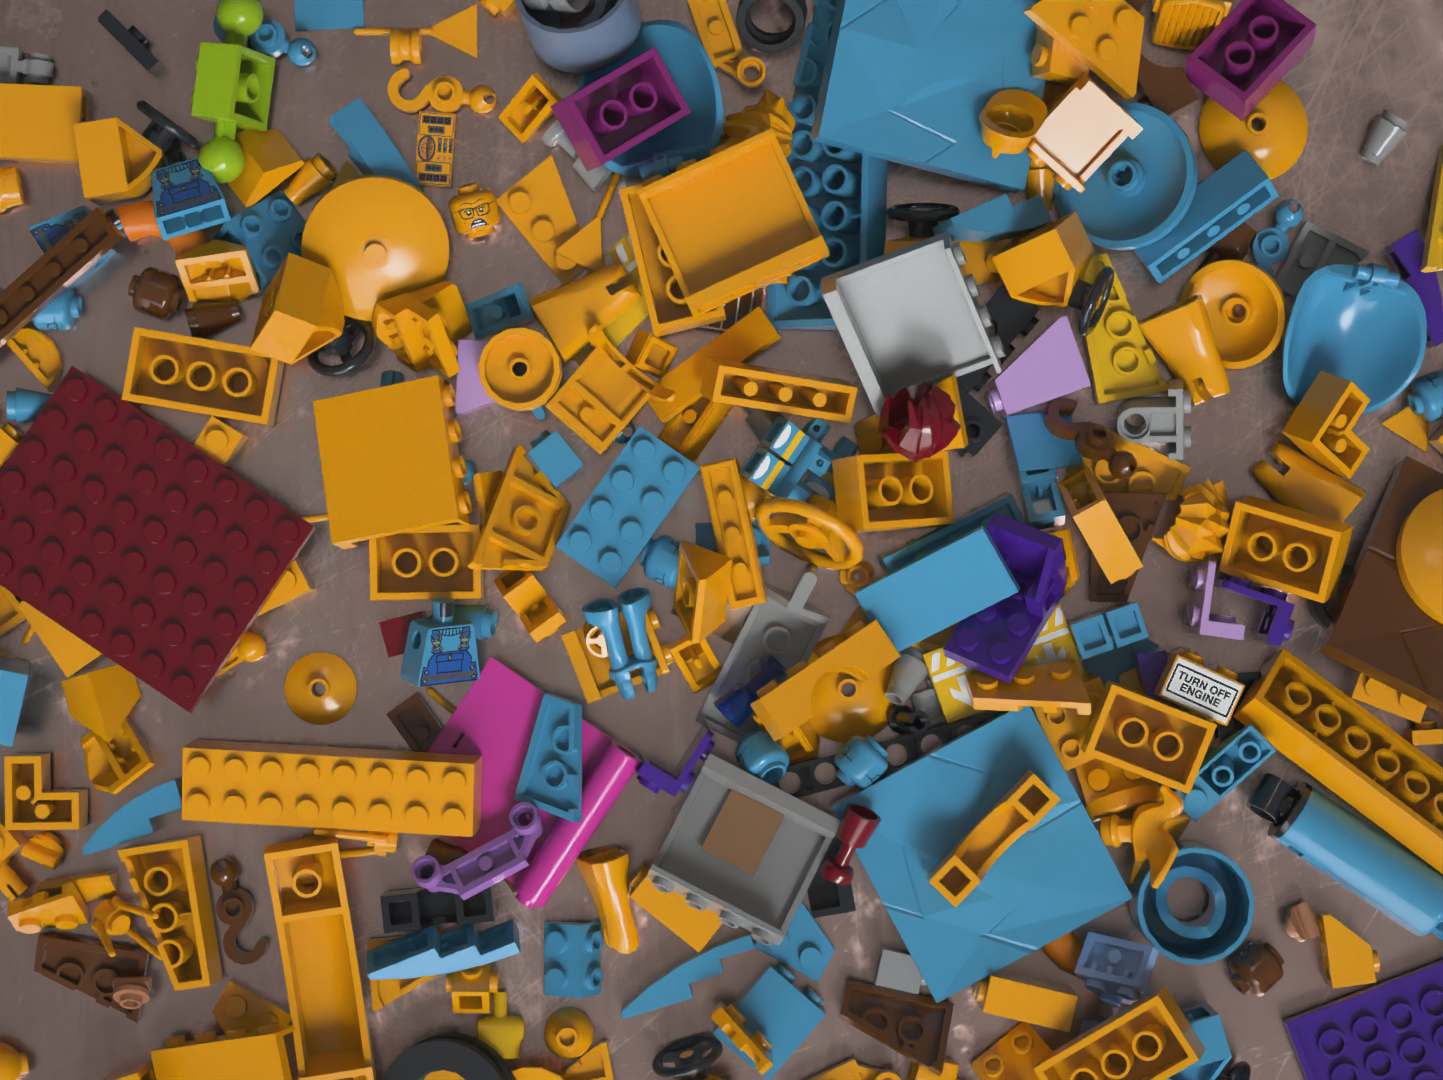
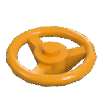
M812 494L806 502L784 497L766 499L756 509L757 525L763 534L780 549L800 560L819 567L841 570L853 568L863 559L862 541L852 528L837 517L836 504L826 497ZM783 512L780 515L770 519L771 513ZM784 533H790V535L795 539V541L787 537ZM845 544L850 549L849 554L846 553ZM812 549H824L828 554L820 553Z

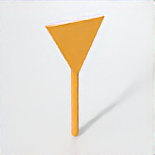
M477 4L431 27H420L422 35H431L477 58ZM413 27L354 28L353 33L355 35H390L391 28L410 31Z
M614 172L594 219L553 252L592 271L603 268L601 219L621 174Z
M1410 406L1380 423L1422 451H1427L1429 421L1425 420L1420 414L1415 415Z

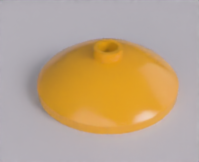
M1281 80L1243 121L1239 120L1208 96L1202 106L1198 120L1199 142L1204 155L1215 169L1219 170L1229 159L1236 157L1246 150L1270 180L1290 169L1302 154L1308 136L1307 114L1302 101L1295 91ZM1254 118H1258L1263 122V129L1261 131H1256L1252 128L1251 122Z
M1225 259L1203 267L1187 282L1180 302L1198 294L1202 295L1215 344L1226 369H1242L1253 366L1263 361L1277 348L1286 328L1287 307L1279 285L1264 269L1245 260ZM1237 304H1241L1245 308L1244 316L1237 314Z
M845 634L832 635L818 641L807 665L818 659L815 651L831 640L836 645L847 639ZM894 662L863 682L843 672L833 671L824 673L817 680L811 698L814 716L809 721L815 732L828 740L847 743L854 735L865 737L869 734L873 737L881 732L888 725V713L893 707L897 706L885 697ZM847 682L853 683L855 686V692L851 696H845L841 691L843 684Z

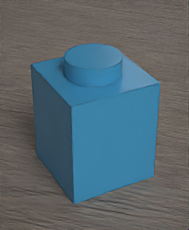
M545 430L530 442L533 449L528 452L529 456L555 488H558L585 466L557 430L552 434Z

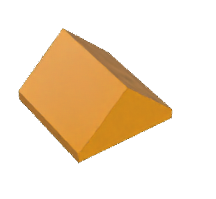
M680 542L678 576L673 606L691 643L695 644L700 643L725 622L732 558L690 542Z

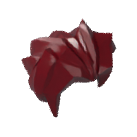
M925 381L919 386L916 384L902 388L893 399L888 395L883 404L879 420L878 435L887 439L890 446L896 452L912 462L931 458V456L946 448L956 437L961 427L954 419L956 405L951 400V396L932 383L928 385Z

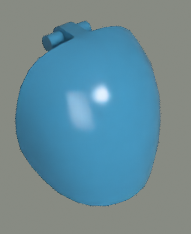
M660 19L642 22L635 43L621 59L606 68L580 74L577 91L634 57L655 47L691 111L688 115L604 164L611 171L621 175L642 176V179L662 175L664 178L675 173L676 167L683 162L691 159H696L698 162L709 155L717 146L722 134L724 122L723 102L714 66L695 34L682 23L673 20Z
M1358 263L1355 265L1333 264L1314 271L1298 291L1290 309L1284 332L1282 354L1283 382L1291 400L1299 405L1320 371L1352 381L1370 399L1362 414L1377 410L1396 398L1414 379L1421 368L1425 355L1427 320L1419 295L1410 285L1400 279L1399 273L1388 271L1386 266L1375 263L1367 265Z

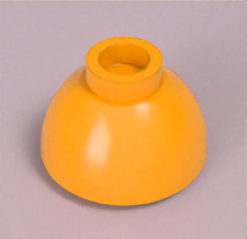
M574 1008L560 1009L554 1012L546 1021L543 1032L544 1041L547 1048L555 1056L562 1059H575L585 1054L591 1047L594 1040V1027L589 1017L582 1011Z
M0 1042V1080H18L21 1075L28 1074L26 1052L19 1053L12 1046Z

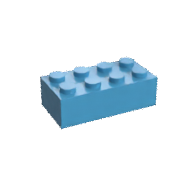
M639 425L555 547L614 588H617L698 473L700 467Z

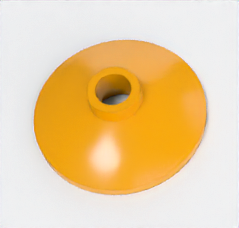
M327 652L311 653L297 660L288 671L284 684L285 698L292 712L301 720L315 725L331 724L343 718L353 707L357 697L356 676L349 664L339 656ZM316 682H321L325 685L326 691L324 695L317 696L314 694L313 685Z

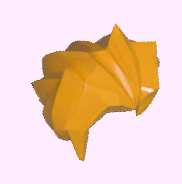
M764 90V95L757 104L745 106L744 111L725 117L726 122L723 123V132L725 134L719 139L721 145L730 143L731 146L745 141L744 136L755 129L764 128L766 131L773 128L785 157L787 158L791 153L792 131L796 125L795 118L785 105L784 99L782 97L779 98L770 90Z
M1208 478L1204 485L1201 483L1191 484L1185 489H1177L1176 493L1183 496L1185 500L1180 504L1181 512L1175 517L1176 524L1170 527V530L1166 532L1167 535L1164 534L1163 537L1152 536L1151 539L1164 547L1172 557L1185 563L1206 561L1212 558L1214 553H1222V538L1227 536L1230 531L1229 526L1232 518L1228 510L1229 502L1223 480H1219L1212 485Z

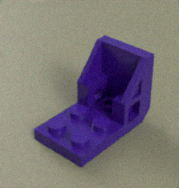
M995 513L987 531L1018 583L1020 590L961 620L944 646L943 651L945 657L1010 684L1061 600L1067 582V572L1061 538Z

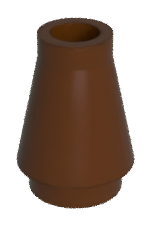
M236 300L192 304L193 308L184 310L192 337L201 336L202 339L235 322L241 321Z

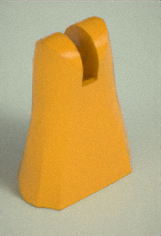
M621 261L528 298L531 311L543 330L547 331L549 340L564 362L571 359L589 342L588 331L594 323L600 324L603 330L642 296L634 283L617 290L612 296L609 294L607 288L613 287L628 275Z
M1198 294L1175 306L1172 305L1161 309L1139 321L1138 327L1170 368L1175 378L1184 379V391H1191V401L1195 406L1208 401L1210 395L1215 398L1230 392L1228 376L1215 344L1202 295Z
M1278 440L1269 449L1268 453L1288 470L1287 473L1283 476L1276 468L1264 460H1260L1252 470L1261 484L1281 505L1343 522L1366 493L1362 488Z
M612 845L596 847L581 852L575 861L596 907L605 944L623 954L634 952L639 945V935L629 898V853L624 850H618L617 847Z

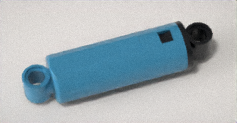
M1265 773L1246 805L1253 813L1271 822L1268 836L1413 934L1425 936L1432 932L1443 940V875L1308 783L1302 782L1296 788H1293L1283 779L1273 774Z

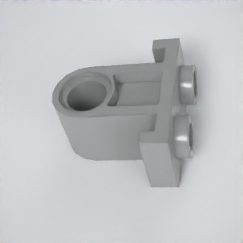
M1169 379L1168 396L1176 397H1133L1121 404L1117 416V430L1122 438L1134 443L1169 442V460H1184V448H1191V426H1184V413H1191V391H1184V379ZM1130 414H1140L1144 417L1145 422L1141 425L1133 426L1126 421V418Z

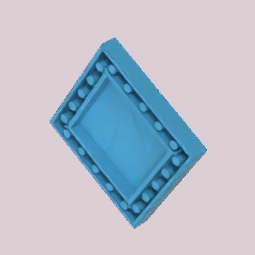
M838 0L810 140L1011 193L1025 190L1031 160L1026 154L1029 147L1027 146L1024 151L1018 154L1001 153L997 159L993 158L992 148L988 147L981 137L982 124L979 120V115L992 96L1006 89L1027 91L1042 100L1046 80L1031 77L1032 64L1030 56L1035 46L1037 28L1035 22L1023 13L1026 7L1040 0Z
M1024 706L1020 711H1004L879 778L871 786L865 789L861 788L831 804L836 817L841 821L849 803L867 807L880 816L881 821L864 848H856L855 852L936 1003L1133 898L1030 706ZM1028 770L1032 771L1061 800L1034 827L1022 834L1003 852L987 871L982 881L955 908L928 882L926 875Z

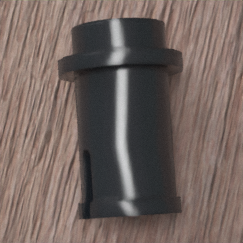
M906 705L893 707L887 716L889 727L898 734L907 732L923 734L930 724V721L921 720V718H929L926 712L912 710Z

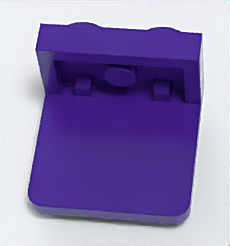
M1226 575L1224 580L1215 579L1213 587L1267 605L1255 640L1274 646H1281L1283 640H1289L1295 623L1294 620L1290 619L1295 604L1286 601L1287 594L1267 587H1260L1259 592L1252 590L1253 582L1233 575Z
M702 725L672 773L645 756L640 755L639 758L642 760V763L636 770L638 774L636 779L639 780L641 785L656 794L660 788L674 797L679 790L685 793L696 775L692 770L698 759L705 761L715 745V742L711 739L714 733L708 727Z

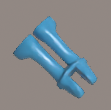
M645 588L630 589L622 592L617 597L632 643L634 654L627 656L617 604L611 599H599L587 603L582 608L587 623L598 627L604 636L611 665L609 678L615 681L619 693L624 700L635 698L629 671L639 668L640 677L647 693L657 691L656 667L658 661L652 655L645 615L650 607L651 599L649 590Z

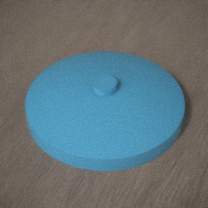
M1124 102L1118 104L1139 122L1143 130L1134 139L1127 136L1085 181L1084 186L1086 189L1081 194L1073 187L1067 191L1056 180L1053 191L1055 203L1061 216L1063 217L1076 211L1091 243L1111 250L1142 248L1160 240L1171 232L1188 211L1194 198L1198 180L1196 154L1188 135L1182 127L1167 114L1154 107L1141 103Z

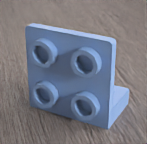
M1088 932L1074 973L1085 982L1084 986L1087 989L1100 995L1099 1000L1103 1003L1119 1007L1121 1003L1132 1005L1153 992L1147 987L1159 951L1150 945Z

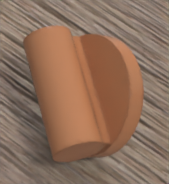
M1308 900L1287 908L1283 924L1290 937L1303 942L1322 935Z
M151 976L113 978V999L123 1008H140L142 1004L150 1000V991L152 990Z

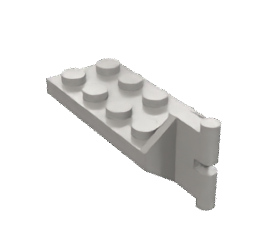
M808 563L804 566L792 593L765 584L768 602L753 605L696 718V722L738 743L741 742L747 733L762 731L753 718L754 710L750 706L751 703L760 698L756 691L772 680H775L778 685L787 680L789 677L785 672L800 661L804 660L807 664L830 619L829 615L807 602L817 582L818 567L816 565Z

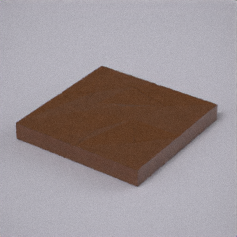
M1406 456L1397 464L1319 652L1443 713V624L1427 615L1412 600L1401 581L1396 562L1397 538L1405 518L1423 499L1443 489V474Z

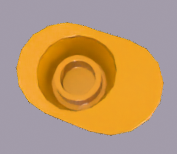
M1006 89L992 96L979 115V120L982 124L981 137L983 142L992 148V157L997 159L1001 153L1018 154L1024 151L1033 136L1036 135L1046 121L1048 114L1046 104L1036 95L1020 89Z

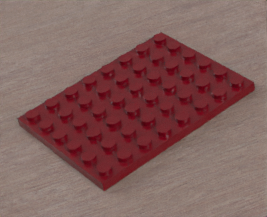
M71 366L0 471V585L190 713L194 711L316 529L315 526L127 401L122 400L121 397L74 366Z

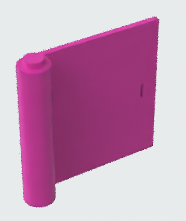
M493 656L481 671L480 680H475L428 750L431 753L483 755L481 828L473 837L444 835L467 852H471L503 835L513 827L509 821V814L516 804L521 803L515 800L514 796L545 693ZM583 718L582 822H572L536 808L541 815L543 832L540 837L536 838L527 857L529 866L506 878L514 883L513 888L517 892L515 898L530 909H534L535 906H545L642 763V760L637 755Z

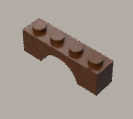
M1125 0L1137 12L1146 3V0ZM1142 53L1140 54L1136 88L1140 99L1137 100V103L1154 107L1170 117L1194 104L1199 99L1182 66H1159L1145 58Z

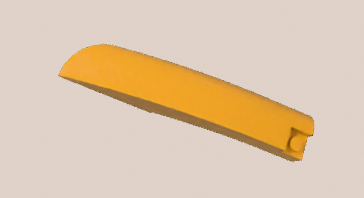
M309 834L303 835L302 840L266 845L264 859L281 950L291 1023L295 1028L293 1037L299 1075L298 1080H377L337 837Z

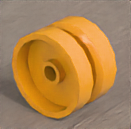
M524 327L506 329L493 336L483 348L478 363L480 382L487 395L499 405L515 411L535 410L548 403L558 391L563 376L561 358L554 345L539 332ZM518 362L527 366V372L523 376H516L514 374L516 370L513 367Z

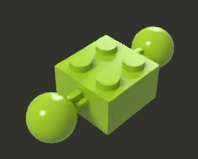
M220 0L216 8V18L220 27L226 32L225 44L200 42L199 54L195 61L197 72L195 88L191 95V116L215 124L213 138L203 143L197 158L201 166L211 172L216 183L231 182L243 171L245 155L241 146L235 141L236 129L267 131L276 59L247 48L248 36L255 33L263 22L264 12L259 0Z

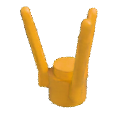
M315 828L313 831L318 836L367 841V846L371 847L340 850L341 858L372 855L386 857L387 852L396 853L399 833L369 831V833L322 828Z
M114 896L112 900H105L96 907L93 914L94 923H92L91 928L99 935L110 957H114L116 952L107 933L109 935H122L126 933L149 953L162 960L157 947L130 926L129 912L147 918L158 919L159 914L157 912L125 902L118 896Z

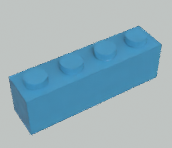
M1244 150L1236 157L1229 159L1223 167L1208 178L1197 183L1194 198L1188 211L1171 232L1160 240L1148 246L1133 249V251L1155 280L1161 284L1279 197V194L1267 174L1250 154Z

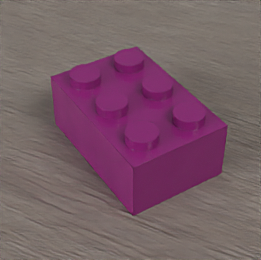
M1242 0L1187 58L1185 74L1190 83L1239 120L1243 121L1313 45L1317 24L1284 0Z
M655 47L634 57L550 106L587 171L607 163L691 113Z

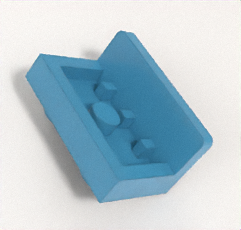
M544 922V995L581 999L600 994L603 980L601 971L603 937L600 922Z

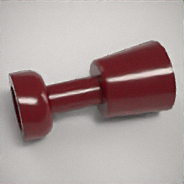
M847 804L838 833L842 845L836 858H829L823 862L820 869L822 876L839 885H850L854 876V870L849 863L856 848H864L879 825L881 818L877 813L859 804Z

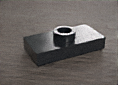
M107 9L98 17V22L152 75H157L165 67L144 46L149 40L134 25L127 29Z

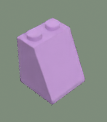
M1067 315L1052 322L989 383L990 390L985 392L992 413L998 411L1000 418L1091 386Z

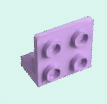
M1216 561L1198 562L1197 567L1191 568L1189 576V589H1194L1192 604L1187 603L1184 612V625H1189L1188 633L1244 640L1245 625L1235 624L1236 617L1210 614Z

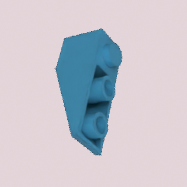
M1250 723L1206 752L1190 794L1171 787L1170 789L1181 796L1184 800L1183 811L1196 822L1276 752L1277 749Z

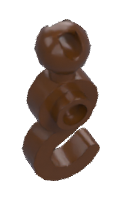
M1069 398L1052 400L1043 418V422L1051 434L1060 439L1075 440L1077 451L1087 459L1094 461L1106 460L1110 473L1118 479H1127L1134 475L1137 469L1136 458L1128 451H1117L1113 448V435L1105 426L1089 422H1066L1060 415L1071 416L1077 407V402Z
M219 858L211 865L210 876L213 882L222 887L223 894L217 900L216 913L223 923L230 925L223 938V948L227 957L233 962L242 965L252 964L264 955L269 942L266 938H261L250 952H244L238 948L236 938L246 927L253 914L254 901L247 891L236 886L235 881L239 875L237 864L232 859ZM220 860L225 861V869L219 866L218 862Z

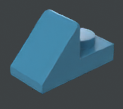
M517 283L465 305L476 340L486 338L511 327L529 324L533 319L522 283Z

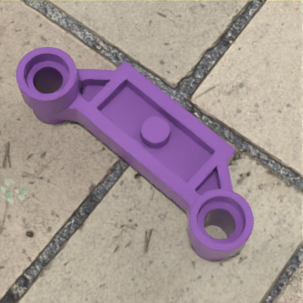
M529 802L518 803L511 809L509 814V821L513 826L510 831L447 865H440L430 855L420 856L411 865V876L419 886L426 888L430 892L441 891L459 894L463 900H466L529 866L527 857L536 838L540 837L543 832L541 815L533 804Z

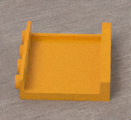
M764 128L755 129L744 136L745 141L731 146L730 143L720 145L710 152V157L699 162L696 159L683 162L676 167L677 172L664 178L662 175L653 176L642 183V188L636 190L694 318L830 256L828 247L819 232L773 128L766 131Z
M439 375L313 401L330 535L333 545L342 549L358 547L357 542L454 522L469 525L468 513L472 512V503L469 493L464 490L463 478L467 476V468L463 456L459 455L458 442L462 440V433L459 422L454 420L453 406H456L457 398L453 385L449 384L448 381Z
M278 1021L256 1026V1031L248 1032L247 1026H240L226 1030V1035L217 1036L216 1030L194 1035V1040L186 1041L185 1035L166 1038L163 1040L164 1046L150 1051L156 1080H292L283 1036L295 1031L294 1025L279 1027Z

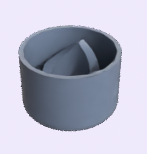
M515 0L529 41L536 54L548 65L565 72L588 73L612 65L631 49L641 28V8L638 0H589L586 7H594L591 14L581 20L575 27L569 29L563 28L562 23L571 12H559L556 10L536 11L528 8L524 0Z

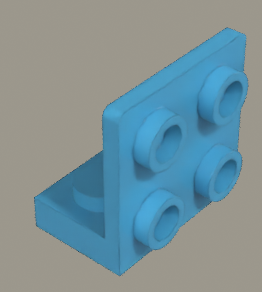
M278 191L230 218L231 221L225 222L213 237V240L216 239L247 246L261 287L257 294H252L254 298L264 293L289 252L302 257L301 244L306 222L283 191Z

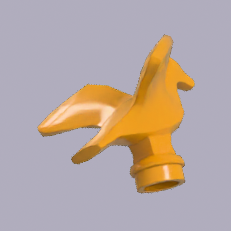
M1164 784L1160 786L1164 801L1141 804L1133 813L1131 819H1122L1117 814L1102 817L1100 824L1101 838L1105 846L1117 848L1123 842H1129L1133 845L1135 860L1128 882L1131 884L1135 882L1142 866L1148 859L1150 863V886L1154 889H1158L1167 875L1179 850L1176 842L1192 819L1188 814H1181L1184 809V800L1181 796Z

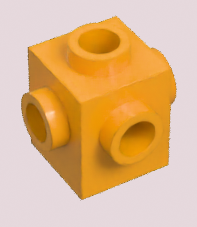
M491 963L446 973V992H452L453 1013L490 1014L491 993H498L499 979L498 971H492Z

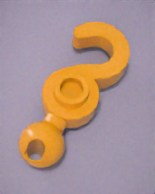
M407 68L396 71L390 78L387 86L388 96L392 104L400 111L406 113L418 112L424 109L430 102L431 106L441 113H453L463 104H467L475 112L481 114L491 111L497 102L496 93L490 86L477 85L472 90H464L457 79L448 75L439 76L432 80L415 99H403L400 95V87L411 76ZM490 96L494 97V102L492 104H488L485 102L486 99Z

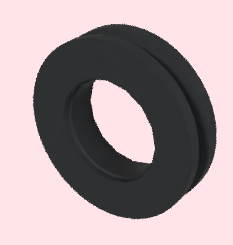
M456 1033L438 1034L418 1042L401 1053L392 1062L383 1077V1080H424L426 1075L431 1072L445 1070L457 1073L465 1080H515L510 1067L492 1047L474 1037Z

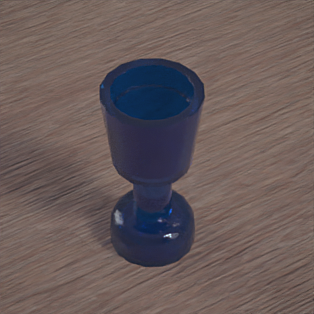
M767 651L758 660L761 670L746 685L741 682L736 683L713 702L721 714L738 728L741 727L753 711L750 704L758 699L756 691L765 686L771 679L781 682L788 676L785 673L787 669Z

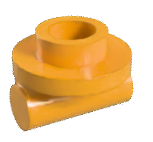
M42 832V834H32L29 842L23 846L21 856L55 870L60 863L64 850L60 846L62 842L59 838L51 833Z

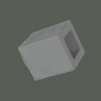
M881 944L873 979L875 985L919 994L920 985L927 986L909 951Z

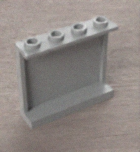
M948 231L822 278V295L877 417L881 415V410L887 396L890 395L893 399L899 390L908 385L918 384L917 386H919L924 381L928 385L931 383L935 384L954 373L958 377L992 364L997 374L1002 372L1000 358L1006 356L1000 337L998 335L992 337L988 327L993 326L988 308L986 305L979 306L975 296L980 295L975 277L972 273L966 275L962 265L966 264L967 261L960 242L953 244Z
M709 753L646 878L652 880L651 885L661 892L671 894L673 891L685 897V903L699 911L708 909L718 914V919L725 925L736 929L741 926L753 932L751 936L758 942L771 946L772 943L779 946L785 938L786 932L842 821ZM731 789L784 815L754 876L729 863L726 864L725 861L701 850Z

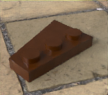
M1103 491L1142 562L1167 493ZM1091 550L1090 602L1127 603L1139 569L1130 577L1110 584Z
M41 932L39 934L34 971L73 991L77 989L97 999L96 1003L106 1008L110 1006L126 1014V1018L136 1023L141 1018L142 1006L137 1009H127L121 1007L113 999L112 983L115 977L146 976L149 961V952L146 949L112 943L116 955L110 957L102 941Z
M847 979L839 1018L934 1074L941 1075L954 1003L943 1000L936 1003L934 998Z

